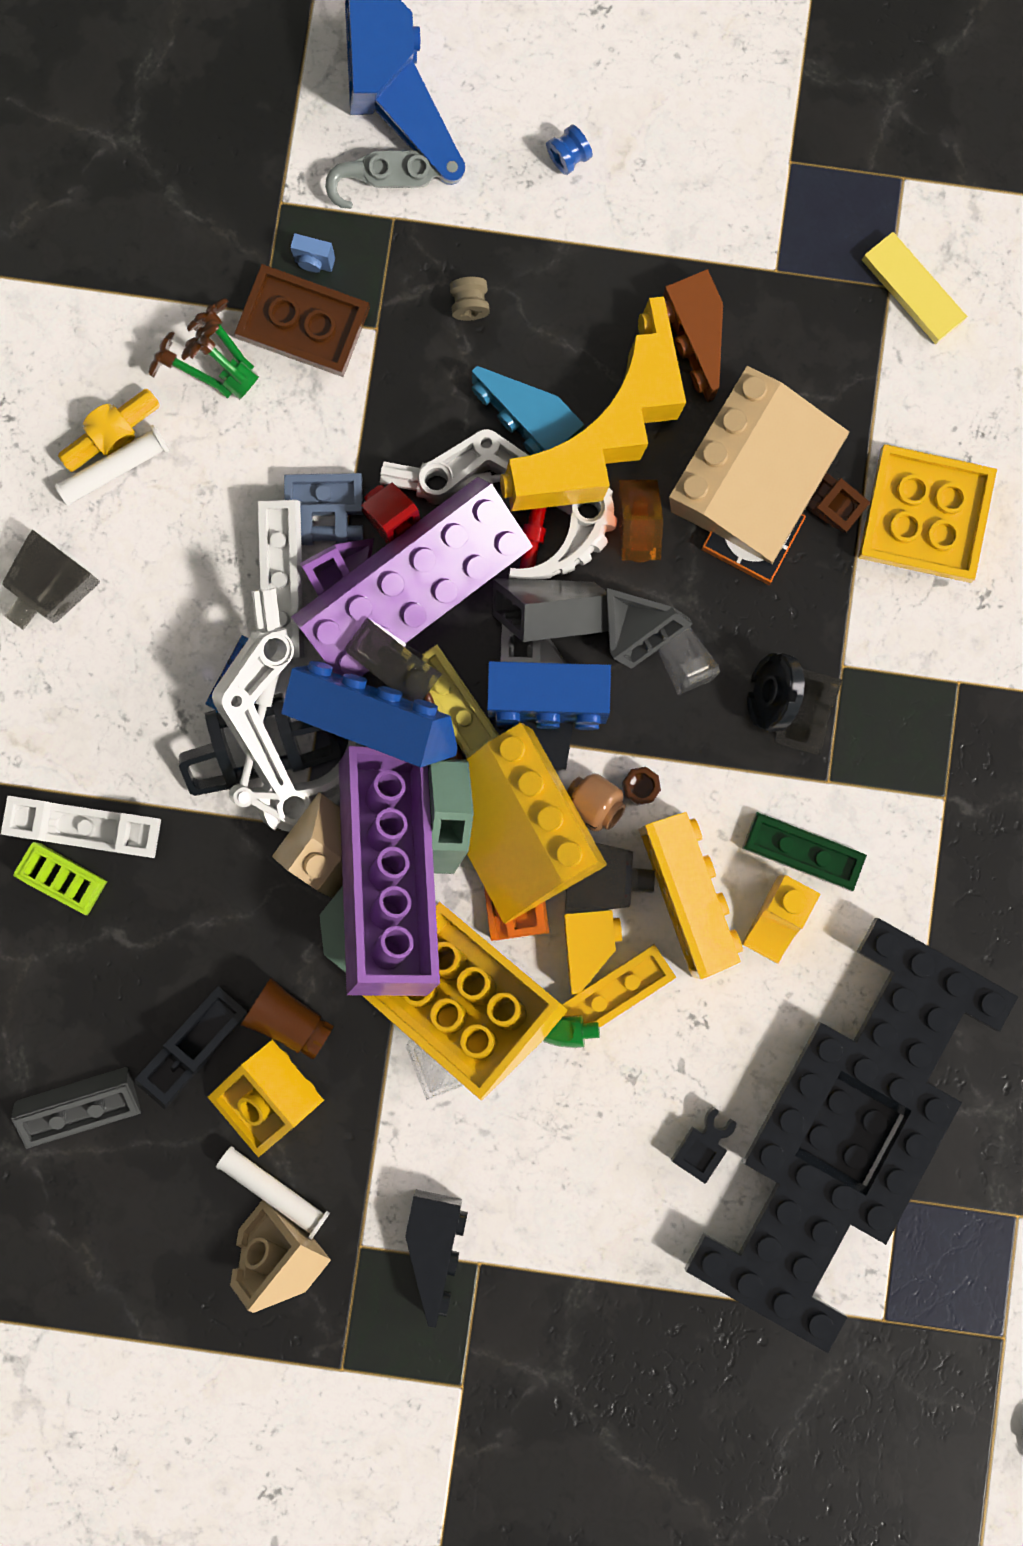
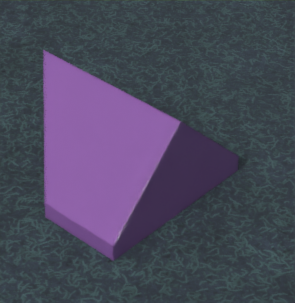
M374 538L334 544L300 563L318 596L372 556Z

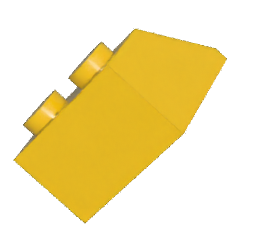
M273 1039L238 1067L208 1096L209 1100L257 1157H260L324 1101L314 1085L301 1074L291 1062L288 1054L280 1049Z

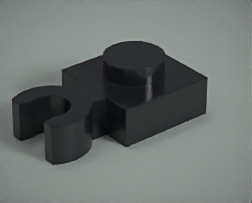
M714 1107L709 1109L705 1115L704 1130L700 1132L692 1126L671 1158L673 1163L704 1184L707 1183L727 1152L724 1147L718 1144L721 1138L729 1137L735 1131L737 1124L730 1118L725 1127L721 1129L714 1126V1119L719 1111Z

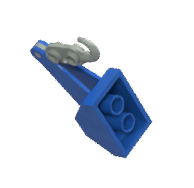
M345 0L350 115H370L376 111L413 151H374L355 161L337 164L326 177L325 188L328 197L335 205L341 208H352V202L344 200L337 192V184L342 178H355L376 188H420L429 184L435 177H438L447 185L457 184L464 175L465 162L457 150L414 64L417 63V51H420L421 38L420 27L413 26L412 11L401 0Z

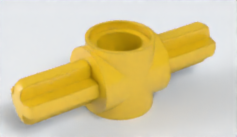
M144 389L118 409L114 404H104L97 407L84 419V427L82 428L86 433L59 452L58 457L69 471L73 472L99 452H102L104 456L109 455L135 439V431L132 428L159 408L158 400L150 390Z

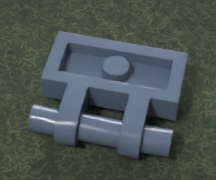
M362 473L284 475V500L300 501L302 546L314 545V541H336V544L364 540L363 525H348V515H363L361 507L363 504ZM335 515V526L313 525V516Z

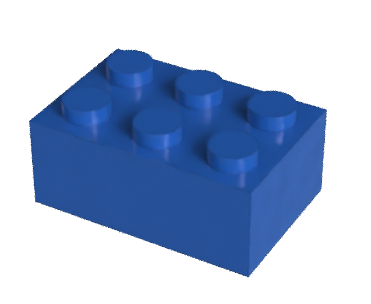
M489 661L487 707L489 721H497L496 726L502 728H512L522 721L536 722V728L558 729L560 723H575V729L598 730L599 724L607 723L610 714L611 665Z

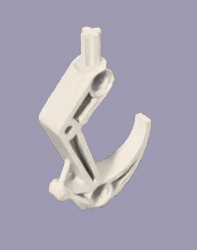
M486 429L477 432L435 459L422 463L421 468L384 462L380 473V484L389 485L393 482L398 488L417 491V497L424 498L429 503L437 505L442 504L476 477H480L492 485L493 483L500 482V475L505 474L509 459L529 455L496 432ZM487 470H490V471L496 473V475H491V472H486V473H484V472L487 471ZM434 476H441L447 480L446 486L440 490H432L426 484ZM608 488L603 501L555 506L571 515L569 532L563 545L554 556L542 564L523 569L510 568L509 579H550L560 573L564 575L574 571L575 566L578 564L583 566L592 560L591 553L601 552L607 545L608 540L604 536L605 533L614 530L618 520L614 515V503L612 500L613 491ZM583 504H592L598 509L599 514L594 518H585L580 515L578 508Z
M259 589L251 591L256 630L250 632L251 635L215 687L212 693V700L246 755L240 784L234 785L229 792L231 801L240 807H247L251 804L256 806L262 821L274 831L279 828L290 832L318 792L340 807L339 763L330 772L318 779L292 784L263 725L266 708L272 705L279 673L291 661L294 647L292 641L287 636V629L280 628L276 589ZM274 638L277 642V651L275 655L267 659L263 652L264 645L269 639ZM254 702L259 704L258 711L255 709ZM351 740L348 741L347 748H348V746H362V747H363V745H361V744H358V743L353 742V741H351ZM252 766L262 780L263 787L247 788ZM295 796L296 804L290 812L283 813L284 801L288 797Z

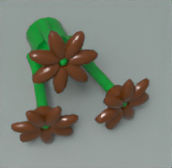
M224 298L218 300L215 304H210L206 309V313L197 314L195 319L189 323L187 330L190 332L194 329L196 337L186 341V348L181 354L183 360L189 356L193 359L199 350L204 355L209 354L224 368L219 374V377L224 381L223 383L177 359V354L169 350L173 343L171 341L174 337V332H169L160 342V351L154 354V360L150 364L148 371L149 375L154 378L160 365H165L170 369L174 366L217 389L227 399L233 394L239 400L259 378L252 371L255 366L243 356L221 326L223 322L217 314L227 308L226 304L229 302ZM216 332L236 361L232 359L229 362L215 348L216 344L209 337Z

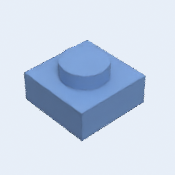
M294 233L290 248L295 263H298L301 268L310 272L317 273L320 270L332 272L335 262L332 243Z

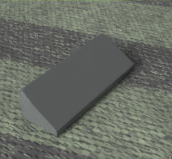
M124 1067L17 1100L13 1106L11 1119L25 1148L28 1149L141 1114V1108L128 1067Z

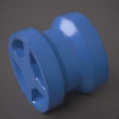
M573 124L564 129L563 136L560 138L553 137L546 142L550 158L564 175L574 171L575 165L578 162H586L593 156L591 146L585 135Z

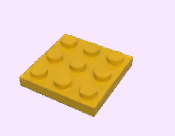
M884 444L880 449L870 498L871 503L868 507L858 559L972 583L976 578L997 469Z

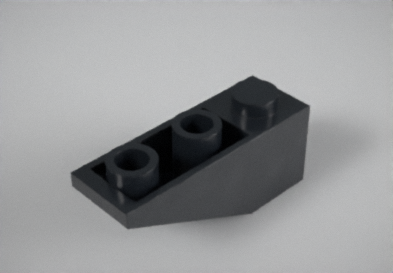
M416 1189L405 1238L427 1324L429 1327L436 1328L438 1316H447L451 1292L444 1291L447 1275L455 1277L460 1252L453 1251L452 1248L455 1235L463 1236L468 1212L460 1210L462 1199Z

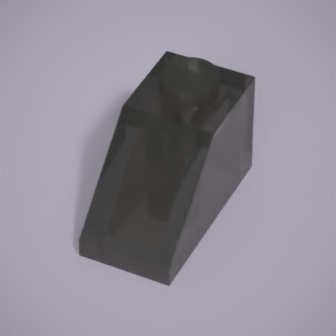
M368 617L344 648L350 656L386 685L401 691L402 695L412 702L414 700H423L442 675L427 657Z

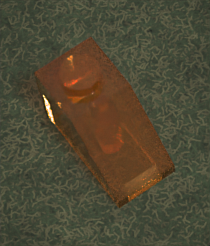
M619 480V531L622 560H632L634 562L661 560L663 514L657 480Z

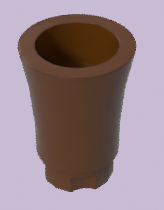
M272 978L269 979L241 1026L262 1033L282 1043L296 1053L301 1051L312 1060L316 1057L334 1027L320 1019V1014L294 998Z

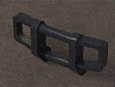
M283 693L274 694L271 707L266 708L265 717L275 715L279 734L287 754L279 756L285 770L292 769L293 773L336 759L341 755L337 735L301 721L291 722L289 716L281 714L285 700ZM254 704L256 711H258L259 704ZM218 710L205 713L211 744L179 754V769L189 793L194 796L230 790L234 785L240 784L244 766L236 767L223 729L228 726L220 713H218ZM318 731H325L328 734L330 740L328 746L305 754L301 753L296 736ZM212 758L217 759L223 775L201 780L193 777L189 766ZM252 766L249 780L260 778Z

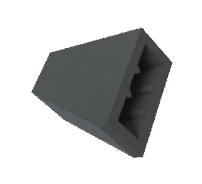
M493 579L492 616L523 642L609 631L607 591L595 582Z

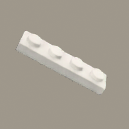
M258 501L260 589H276L280 628L287 629V636L292 641L294 647L292 658H303L304 634L291 618V616L303 608L302 566L300 564L302 562L300 501ZM274 638L269 639L264 645L263 652L266 658H271L277 651V642Z

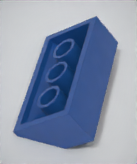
M310 661L309 665L292 668L281 714L420 768L456 756L458 747L451 716L437 711L438 706L425 700L409 701L401 698L402 692L383 686L377 689L367 685L366 678L354 674H344L342 676L332 672L333 667L323 662Z

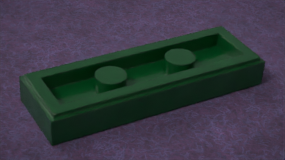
M758 812L754 815L742 847L745 851L850 892L855 889L867 857L864 853Z

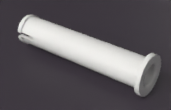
M153 424L150 426L151 431L63 482L55 484L67 506L72 505L73 502L162 451L170 452L156 426Z
M233 1146L229 1147L216 1166L217 1169H221L308 1232L310 1240H312L330 1214L328 1211L324 1214L235 1150Z

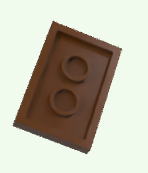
M261 264L234 334L241 341L344 377L369 313L370 305L369 302Z

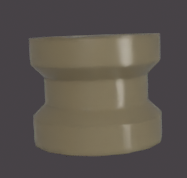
M463 277L450 283V295L455 298V303L452 305V317L458 320L470 321L484 318L490 314L489 303L485 301L484 297L488 291L485 279L480 277Z

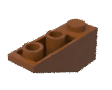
M707 269L666 286L663 297L666 303L670 324L672 323L677 337H675L677 350L682 359L688 358L693 369L690 372L693 386L698 393L703 392L706 401L710 402L715 399L720 382L723 302Z

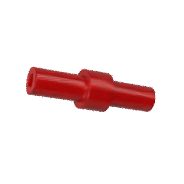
M546 508L530 510L528 524H524L523 532L533 547L522 555L519 569L536 566L539 545L544 544L546 528L543 527Z

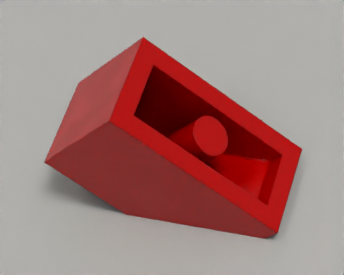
M393 482L385 488L383 485H379L372 489L364 498L366 502L361 505L364 515L386 544H389L420 520L419 510L416 505Z

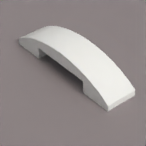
M7 796L1 835L155 858L161 819Z

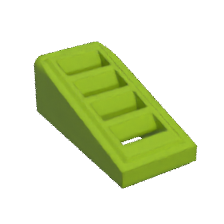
M33 842L13 874L17 879L84 915L90 913L108 882L38 842ZM42 856L47 858L37 876L33 875L32 873ZM58 864L61 868L50 885L46 880L55 865ZM70 872H73L76 876L66 893H64L60 889ZM86 879L91 883L81 900L78 901L74 897Z

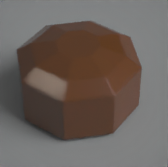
M647 767L631 769L622 781L624 797L636 806L652 803L661 791L659 775Z

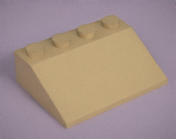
M747 366L670 494L671 512L709 532L712 531L745 551L773 564L845 442L849 431L782 382Z

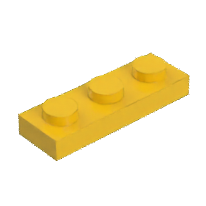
M653 944L585 988L580 994H576L562 1003L568 1010L564 1016L582 1015L584 1023L599 1022V1027H602L674 980L676 976L656 945Z

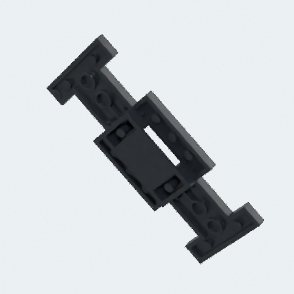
M874 918L857 953L890 971V974L854 1041L821 1022L817 1023L742 1161L745 1165L777 1182L738 1253L703 1233L684 1268L692 1276L826 1353H829L847 1316L813 1296L850 1225L885 1245L890 1239L962 1104L961 1101L927 1083L958 1023L965 1013L991 1029L1000 1032L1018 999L1017 995L880 918ZM899 1115H903L904 1117L900 1122L894 1136L892 1137L867 1186H865L863 1182L865 1181L870 1169L872 1168L877 1156L879 1155Z

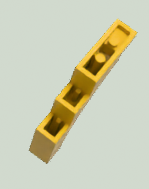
M664 297L649 298L643 314L639 315L638 327L640 335H636L630 349L622 386L605 411L585 430L568 441L530 456L509 459L505 474L500 475V487L502 497L509 498L511 511L603 501L610 486L606 464L641 460L648 446L644 423L678 420L686 404Z

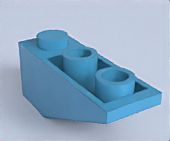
M479 366L472 370L473 386L471 388L474 394L483 404L487 405L490 402L498 410L499 414L497 417L508 431L513 433L516 430L525 439L523 445L530 455L558 446L584 430V423L558 396Z

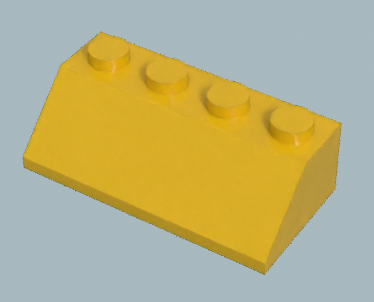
M687 812L647 824L638 829L691 977L701 980L740 963L738 953L743 952V947L735 929L729 931L724 917L730 914L723 893H716L711 878L716 877V873L709 855L702 856L697 841L702 840V834L696 819H689Z

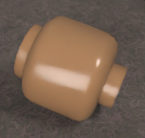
M592 773L584 779L577 777L567 790L586 827L592 831H600L603 828L610 830L620 820L625 811L626 804L623 803V791L599 774Z

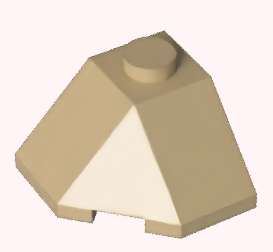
M318 792L272 857L287 871L315 890L331 898L337 894L343 885L340 807Z
M263 1200L238 1230L236 1245L241 1247L239 1268L232 1270L230 1286L246 1309L252 1313L305 1293L331 1261L316 1240L308 1238L310 1235L308 1232Z

